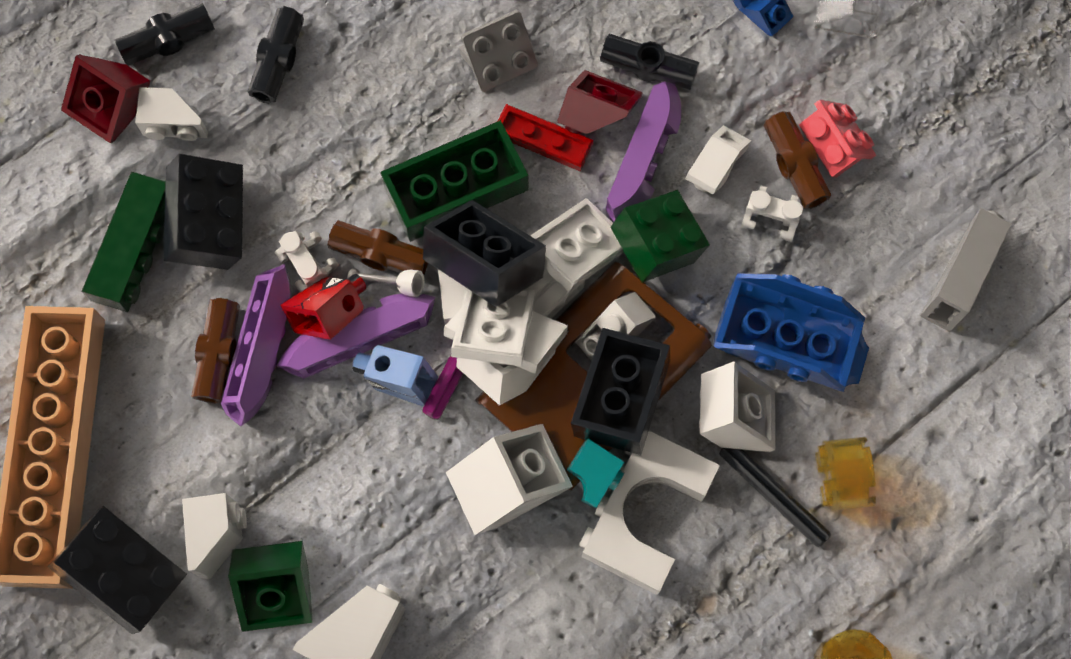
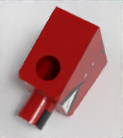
M353 274L346 280L326 277L288 299L280 306L294 333L331 340L363 311L364 306L359 295L366 290V284L358 274Z

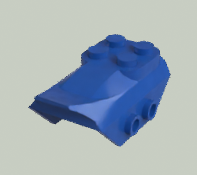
M737 273L726 299L713 344L715 348L751 361L761 369L769 371L778 369L787 372V376L793 380L800 382L810 380L844 392L845 387L848 385L859 384L869 347L862 334L865 317L843 297L833 294L834 292L824 286L812 287L801 283L799 278L786 274L780 276L777 274Z

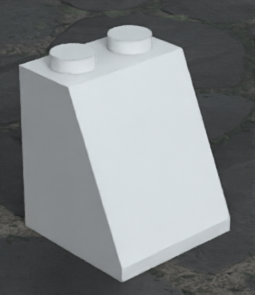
M543 424L495 436L446 472L474 535L498 528L573 487Z
M381 584L378 585L376 590L366 586L295 644L293 650L309 659H381L406 608L400 603L401 597L395 591Z

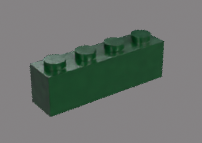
M135 172L130 173L81 291L91 302L129 312L131 305L137 302L141 291L140 282L144 273L147 274L152 266V253L156 243L159 244L164 236L166 181Z

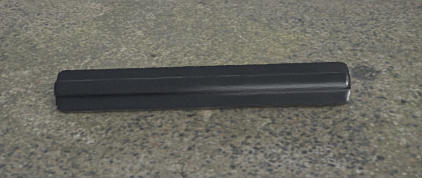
M722 448L720 450V456L816 547L822 546L830 538V531L744 450Z

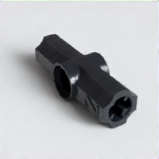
M200 3L174 15L168 13L156 14L146 22V27L115 39V43L125 64L130 66L156 54L162 56L173 55L183 48L184 42L215 30L204 4Z
M286 6L277 8L267 38L263 37L259 42L256 53L257 66L248 88L249 96L257 99L259 102L266 104L276 102L284 76L294 66L296 58L295 45L304 22L303 14L297 12L294 8Z
M610 33L606 37L600 56V62L634 72L643 81H665L691 90L700 63L666 52L656 42L649 41L641 44ZM651 59L656 63L652 65L646 64L643 60Z

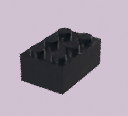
M179 153L166 167L164 261L229 270L242 259L243 165Z
M473 200L424 226L423 260L495 307L503 304L543 278L546 245Z
M602 328L571 421L574 437L584 440L589 439L595 443L641 455L671 361L670 345Z
M105 506L99 508L48 566L50 570L131 634L142 631L187 575V573Z

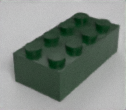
M501 120L380 172L383 186L410 242L424 236V226L471 200L487 209L529 190V175Z

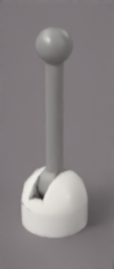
M351 269L347 275L349 278L353 274H358L363 280L397 284L399 292L410 297L420 296L424 288V275L419 270H404L397 278L360 273L357 269Z

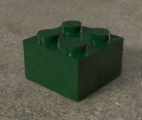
M678 190L625 207L610 227L641 283L694 264L710 246Z

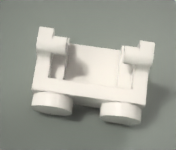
M760 185L758 191H752L741 228L754 229L756 221L750 220L751 216L758 217V214L782 221V225L788 226V231L781 230L779 237L785 239V241L792 242L804 206L797 201L798 196L792 195L789 201L769 196L766 192L767 187Z
M293 231L285 233L281 240H279L281 247L275 251L281 263L287 262L289 257L301 276L302 280L294 283L299 292L329 276L328 274L333 272L339 265L335 258H329L326 261L328 265L323 268L318 264L310 251L311 248L315 247L322 240L321 235L317 231L310 233L311 239L306 242L303 241L305 237L302 232Z

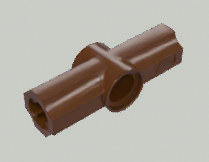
M782 111L774 114L765 121L763 126L777 152L776 161L778 168L785 179H790L804 209L820 206L830 199L831 193L818 169L819 162L815 148L809 141H804L791 112Z
M337 220L329 234L327 244L329 249L358 258L364 265L378 271L390 269L401 273L404 270L411 269L422 271L423 275H425L429 265L428 262L423 260L422 248L401 242L395 235L385 230L374 228L369 231Z
M224 298L210 299L204 332L199 335L195 348L197 369L191 395L195 400L207 403H221L228 369L231 367L237 346L234 337L240 310L238 302Z

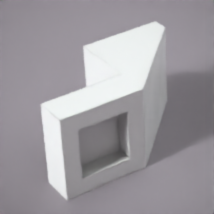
M723 125L711 136L685 179L692 182L697 189L714 194L725 184L734 163L747 151L751 140Z

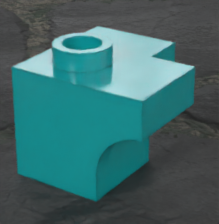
M589 439L584 441L567 469L568 472L576 476L582 483L583 496L581 501L592 508L598 506L608 488L613 491L615 490L625 472L620 470L624 461Z

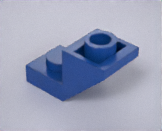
M733 0L735 6L768 36L776 34L794 17L786 0Z

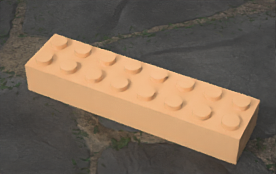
M25 306L0 488V586L73 589L72 586L50 570L48 566L81 527L105 319L94 308Z

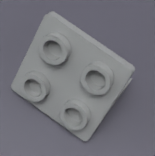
M518 10L466 32L461 36L464 44L459 46L461 56L473 69L479 89L482 92L538 67L522 14Z

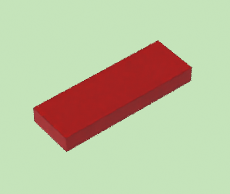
M508 104L505 105L498 121L501 120L513 144L580 172L594 144V140L570 132L566 128Z

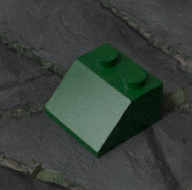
M303 541L232 550L228 578L242 632L312 623L309 569Z

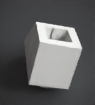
M139 88L135 123L143 136L152 140H163L165 137H178L185 141L208 138V131L201 118L172 88Z
M636 292L615 299L576 341V344L592 361L602 328L638 336L656 316Z

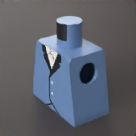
M380 345L374 347L371 355L359 352L353 361V371L363 374L364 378L375 390L423 407L438 379L437 374L423 356Z

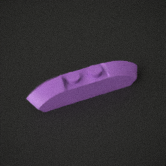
M664 81L654 85L607 198L606 211L613 223L625 207L648 200L653 195L655 189L647 182H652L658 166L653 161L657 153L663 154L668 142V135L677 134L681 122L680 96L676 85Z
M285 264L257 275L251 291L221 401L226 415L239 426H243L259 411L271 389V375L277 365V352L280 341L286 331L285 322L287 317L280 305L292 298L290 279Z
M401 293L379 299L382 304L381 307L363 309L358 317L353 319L331 340L300 335L283 353L277 366L292 375L305 379L349 360L359 352L365 353L374 349L377 345L381 346L428 325L436 297L421 294L418 297H410Z

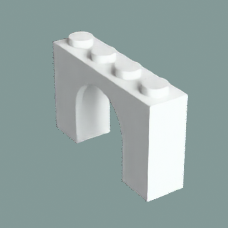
M649 431L641 455L625 451L626 454L630 455L625 468L621 467L620 469L625 474L610 498L603 496L595 512V515L599 516L600 519L595 529L587 528L579 546L585 548L582 558L658 595L675 559L640 542L630 533L623 516L624 502L632 491L649 483H660L670 486L702 502L720 465Z

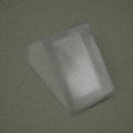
M819 0L814 28L876 39L881 8L872 0Z

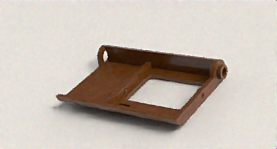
M614 262L555 320L568 325L567 331L569 332L557 346L555 354L526 392L501 405H498L484 391L475 399L479 405L488 410L510 432L543 424L573 486L569 488L571 491L580 480L568 472L567 469L584 441H586L574 437L571 421L588 372L568 356L567 350L583 335L605 309L625 292H636L643 302L674 327V332L663 342V344L670 345L671 361L659 400L712 347L709 340L712 336L704 326L699 323L694 325L618 262ZM596 443L608 452L613 449V447Z

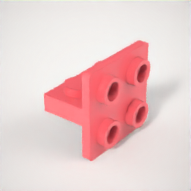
M819 100L815 103L818 110L799 124L831 177L837 178L861 159H872L876 156L872 149L874 146L873 140L864 130L861 131L855 122L857 116L847 104Z

